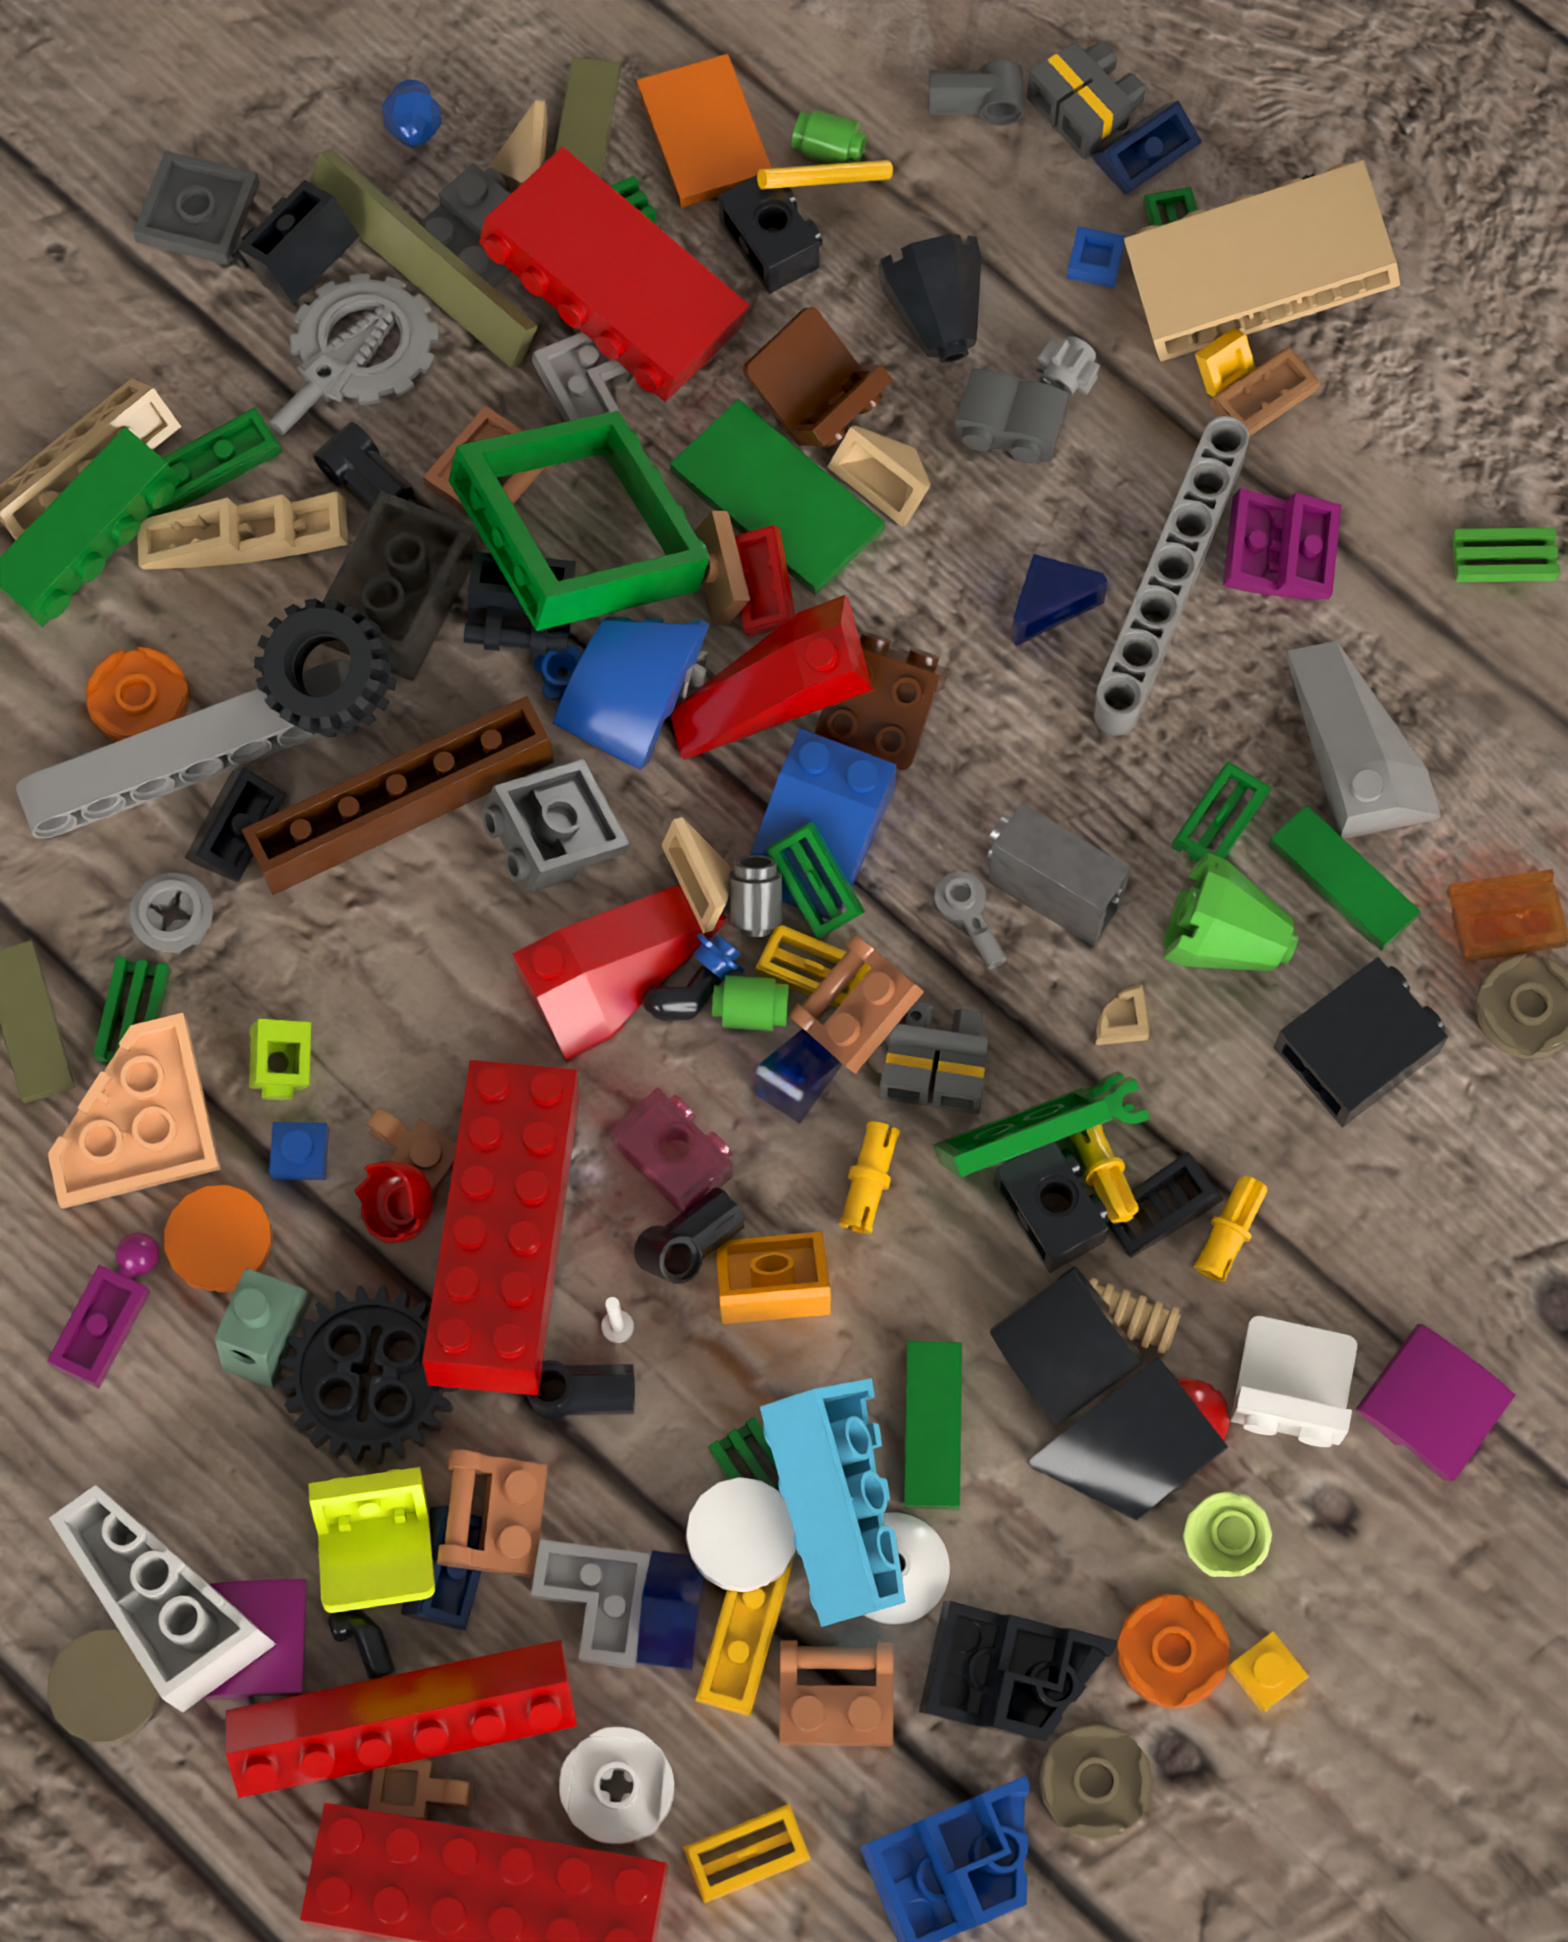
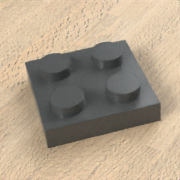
M165 150L133 230L136 242L229 265L260 184L257 173Z

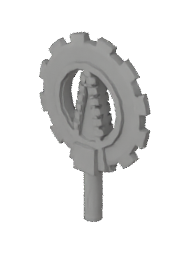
M370 274L349 275L350 281L335 285L331 281L317 289L315 292L318 297L310 306L303 303L294 318V322L300 324L298 334H290L292 356H301L303 363L297 366L305 379L306 384L269 421L270 427L277 434L283 436L320 398L327 403L332 399L342 402L345 396L358 398L359 405L380 403L379 397L394 392L399 397L414 388L412 380L419 372L427 374L434 363L435 355L429 353L431 344L439 343L437 322L428 321L426 314L431 311V307L420 293L413 297L404 290L406 283L387 276L385 282L371 280ZM361 310L374 312L373 314L369 313L366 315L365 320L361 319L356 322V326L352 325L349 327L347 332L343 331L338 335L339 338L335 337L329 341L331 330L337 321L346 315ZM396 324L401 336L399 346L394 354L381 364L367 367L372 361V356L376 355L378 348L383 344V339L387 338L389 331Z

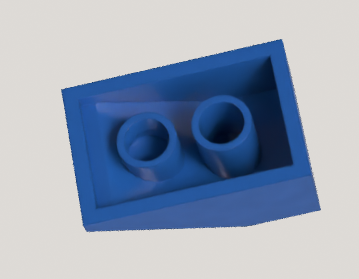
M800 728L778 776L750 856L762 855L770 857L765 848L814 821L847 881L853 887L895 791L897 765ZM806 837L801 840L802 844L842 911L844 908L842 899ZM790 847L784 849L783 852L820 916L831 920L830 915ZM782 878V902L799 908Z

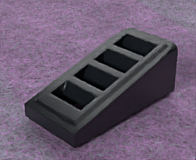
M1187 1151L1131 1190L1139 1207L1138 1212L1134 1216L1145 1230V1233L1136 1237L1129 1225L1123 1221L1115 1224L1110 1221L1107 1225L1128 1256L1132 1258L1206 1213L1224 1199L1194 1156ZM1184 1176L1188 1177L1199 1193L1192 1200H1190L1178 1182ZM1166 1187L1169 1188L1181 1206L1175 1212L1171 1211L1159 1193ZM1148 1198L1163 1218L1156 1225H1154L1140 1204Z

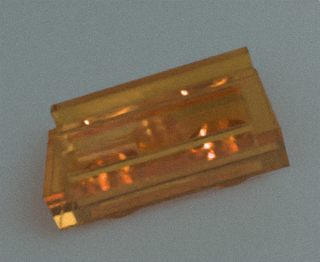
M1553 869L1449 884L1446 893L1447 898L1451 902V915L1462 962L1567 946L1568 930L1559 893L1555 890Z

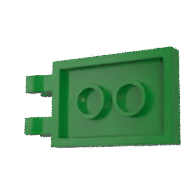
M1117 1071L1102 1078L1095 1086L1087 1089L1079 1088L937 1142L933 1146L939 1163L959 1177H963L1113 1120V1117L1127 1124L1141 1123L1150 1118L1145 1108H1134L1133 1103L1129 1101L1122 1103L1126 1094L1138 1090L1139 1087L1136 1078L1130 1076L1124 1079L1123 1073Z

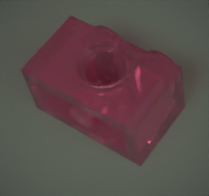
M657 1087L619 1121L610 1132L613 1146L681 1214L715 1187L721 1188L733 1177L732 1161L729 1159L733 1153L716 1133L711 1131L705 1135L692 1122L696 1116L679 1096L674 1094L668 1098ZM675 1140L683 1141L690 1146L689 1152L680 1159H670L661 1153L667 1143Z

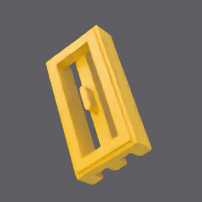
M781 924L774 928L755 967V971L759 976L776 978V983L789 984L790 989L810 996L820 985L819 982L771 963L772 959L821 980L825 979L831 969L779 948L780 942L782 941L834 964H837L847 951ZM864 963L854 979L852 978L844 987L848 991L847 994L840 992L830 1005L838 1008L871 967Z
M790 1804L683 1847L704 1904L811 1860ZM784 1821L787 1831L707 1864H701L698 1855ZM792 1842L795 1852L713 1886L709 1885L707 1877Z

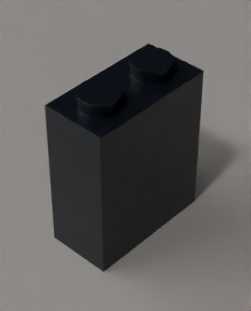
M1377 957L1280 1030L1273 1048L1343 1128L1437 1056L1448 1036L1444 1032L1445 1025L1439 1015L1428 1006L1422 1007L1411 995L1409 983L1403 974L1393 966L1387 967Z

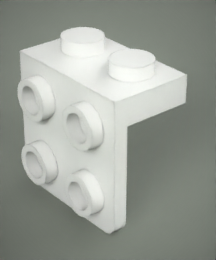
M1263 1316L1252 1318L1247 1327L1230 1421L1243 1424L1244 1429L1257 1434L1275 1435L1277 1432L1298 1436L1299 1441L1312 1446L1330 1447L1332 1444L1339 1445L1349 1431L1352 1410L1346 1408L1357 1351L1356 1340L1350 1335Z

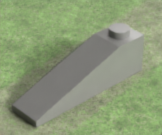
M1333 641L1287 651L1286 658L1337 833L1343 839L1439 820L1441 813L1427 768L1338 642Z

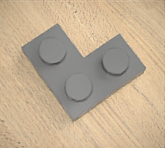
M583 332L533 352L532 363L565 422L619 410L604 381L628 371L619 362L606 358L599 351L596 343Z
M540 1539L531 1592L532 1598L586 1605L578 1657L580 1662L636 1669L651 1554Z

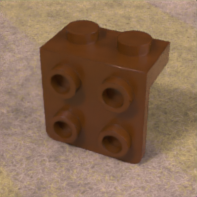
M814 307L802 309L753 355L743 367L744 376L798 446L829 447L837 443L848 432L849 428L846 425L858 413L864 414L874 408L883 398L881 391L893 381L881 364L859 365L821 313Z
M862 632L859 639L873 690L823 708L815 728V734L896 764L897 769L905 770L913 764L935 694L944 688L950 669L937 665L939 657L934 654L914 648L910 649L909 654L890 649L891 641L876 634Z

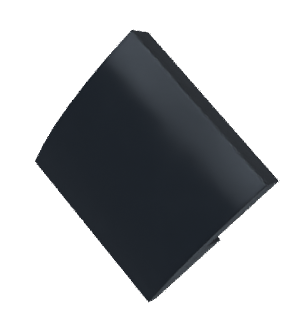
M1073 1266L990 1329L991 1336L1011 1368L1056 1427L1140 1366L1144 1357L1110 1317V1306L1076 1266Z

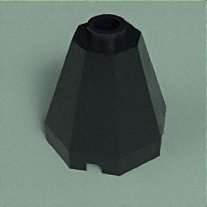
M947 234L901 248L903 258L893 263L891 254L880 259L877 273L882 291L926 356L939 358L941 363L958 361L968 356V349L975 346L977 341L982 255L977 237L968 236L966 244H962L959 234Z

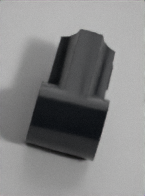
M349 422L313 453L315 463L334 485L339 488L347 486L382 520L397 516L406 508L407 502L414 494L412 485L380 456V452L373 440L354 422Z
M715 1187L665 1226H651L645 1229L638 1236L634 1246L636 1263L642 1270L674 1284H684L697 1275L702 1265V1260L745 1227L743 1223L745 1217L738 1204L728 1196L725 1190ZM672 1246L671 1256L667 1260V1262L664 1263L665 1254L667 1250Z
M553 1360L542 1361L540 1386L548 1380H559L566 1385L565 1392L562 1397L552 1402L543 1401L536 1395L526 1394L535 1414L547 1420H558L567 1415L634 1414V1365H563Z

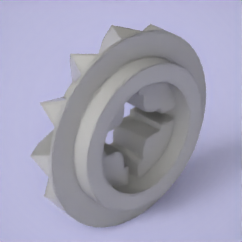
M165 873L151 878L137 890L130 904L129 919L132 930L140 943H144L156 953L165 951L180 955L183 949L192 945H200L201 938L206 931L212 929L214 905L209 892L197 879L182 873ZM180 900V910L189 920H174L166 930V922L163 916L157 913L156 910H171L174 904H177Z

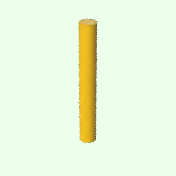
M889 160L767 168L758 171L757 182L761 189L889 180L893 174V167Z

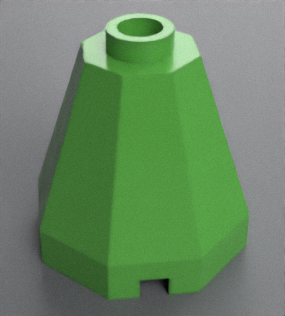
M1210 853L1204 855L1193 866L1188 878L1197 881L1196 885L1192 886L1189 891L1182 889L1175 901L1163 938V946L1167 947L1163 952V959L1185 967L1270 972L1280 962L1287 964L1294 954L1299 938L1298 934L1293 933V918L1227 860Z

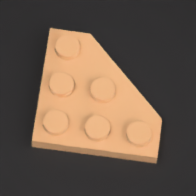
M184 1013L130 1025L119 1042L120 1047L104 1072L101 1071L77 1107L79 1111L62 1137L59 1135L48 1152L58 1205L62 1209L221 1170L189 1027Z

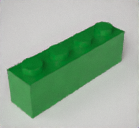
M124 427L0 556V591L43 627L50 619L57 618L67 609L71 597L85 582L94 580L102 572L106 560L120 545H126L135 538L140 530V524L155 509L162 508L171 500L175 493V488L181 481L163 458L127 427Z

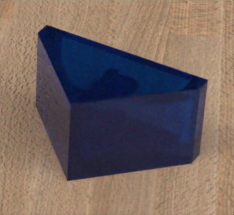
M1033 554L1013 616L1011 640L1014 645L1018 646L1104 604L1108 585L1105 575L1098 571Z
M801 1029L758 1065L755 1071L756 1095L800 1124L843 1064L808 1032Z
M652 1550L641 1598L637 1664L693 1670L705 1578L696 1568V1564L690 1555Z

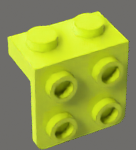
M420 1467L392 1469L382 1473L348 1478L337 1477L328 1481L308 1483L309 1503L318 1534L320 1592L322 1606L325 1611L336 1613L428 1599L434 1594L435 1580L430 1516Z

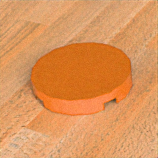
M137 647L138 650L125 652L123 649L110 654L95 667L86 685V705L94 726L107 739L117 742L186 715L190 691L181 668L167 654L150 647Z
M229 1185L205 1186L186 1195L171 1211L164 1228V1251L172 1269L190 1287L202 1291H217V1293L235 1291L245 1268L261 1273L271 1255L273 1227L262 1204L247 1191Z
M1159 1594L1138 1604L1124 1621L1116 1645L1118 1667L1128 1686L1146 1702L1167 1709L1190 1707L1208 1698L1224 1679L1230 1658L1228 1633L1219 1616L1201 1600L1182 1595Z

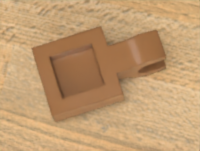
M379 1107L366 1124L371 1128L369 1133L395 1150L388 1161L408 1162L424 1172L435 1194L453 1169L457 1143L421 1118L410 1131L394 1116Z
M421 1759L374 1769L368 1810L427 1820L430 1804L471 1809L474 1786L469 1785V1782L433 1778L435 1763L432 1760Z

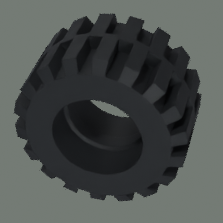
M314 598L305 600L304 608H300L295 604L285 608L284 610L288 617L283 621L274 617L268 624L274 632L270 638L261 635L257 646L265 650L263 657H255L254 668L262 672V677L256 679L258 689L268 696L264 701L272 710L280 714L279 717L314 735L319 733L325 737H337V732H342L348 736L358 732L356 725L360 723L366 726L371 725L377 720L372 713L377 707L385 711L390 701L384 698L387 689L395 691L397 682L395 678L390 676L391 670L397 669L396 657L389 653L388 649L393 646L388 637L380 632L381 628L371 619L350 605L345 606L338 600L327 598L326 603H322ZM332 640L344 642L349 649L351 666L347 679L340 688L329 695L321 697L309 695L302 678L303 666L307 656L314 648L324 642Z

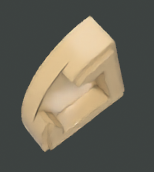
M1142 984L1122 990L1106 1005L1097 1022L1095 1045L1148 1040L1149 1027Z

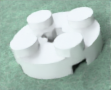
M626 1727L604 1728L589 1735V1738L583 1740L567 1756L559 1779L561 1803L574 1827L589 1839L610 1846L633 1844L644 1837L654 1834L668 1815L674 1797V1776L662 1749L644 1733ZM621 1770L624 1771L625 1781L634 1784L632 1793L623 1794L621 1802H610V1794L606 1791H601L602 1780H611L613 1772Z

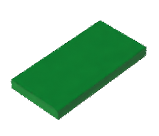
M740 399L735 401L669 463L670 472L715 511H727L731 524L741 533L776 525L781 530L788 573L815 596L884 530V521Z

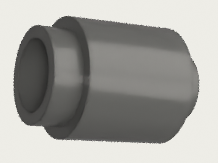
M751 855L736 859L734 861V870L729 874L730 924L735 928L741 929V933L745 936L763 937L770 935L772 929L780 926L783 922L782 873L777 870L776 860L772 857Z

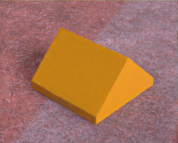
M823 1231L731 1239L716 1249L722 1324L831 1315V1293Z

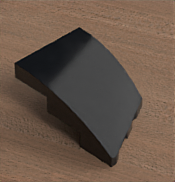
M1157 1358L1031 1458L1028 1463L1033 1470L1044 1473L1074 1488L1075 1491L1091 1499H1096L1110 1506L1113 1510L1137 1521L1177 1491L1186 1480L1226 1451L1228 1446L1162 1360Z
M943 1601L919 1713L1046 1741L1061 1722L1063 1712L1069 1704L1076 1702L1086 1689L1085 1683L1104 1658L1111 1656L1115 1651L1117 1640L1072 1628H1059L1011 1614L1002 1615L953 1601Z

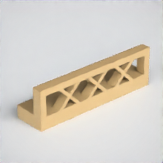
M131 378L0 484V521L15 540L22 535L124 427H127L152 450L181 427L153 387Z

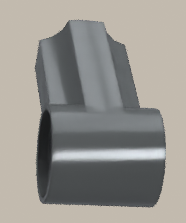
M1001 59L986 63L981 67V70H929V115H980L985 122L1000 126L1017 122L1023 115L1022 67L1011 60Z

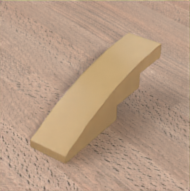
M338 491L295 502H290L281 494L238 506L229 498H224L148 517L140 524V530L137 534L138 564L143 570L197 568L249 563L301 555L349 544L346 499Z

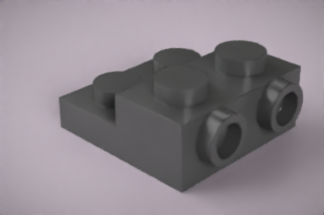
M472 163L439 193L440 205L419 224L495 288L512 271L505 265L497 264L490 259L484 248L479 244L485 217L510 195L507 192L509 186L503 176L494 168L489 167L484 172Z
M584 759L494 785L482 811V822L485 831L491 838L500 837L507 850L505 866L509 876L515 882L523 880L529 893L572 880L580 868L624 855L630 845Z

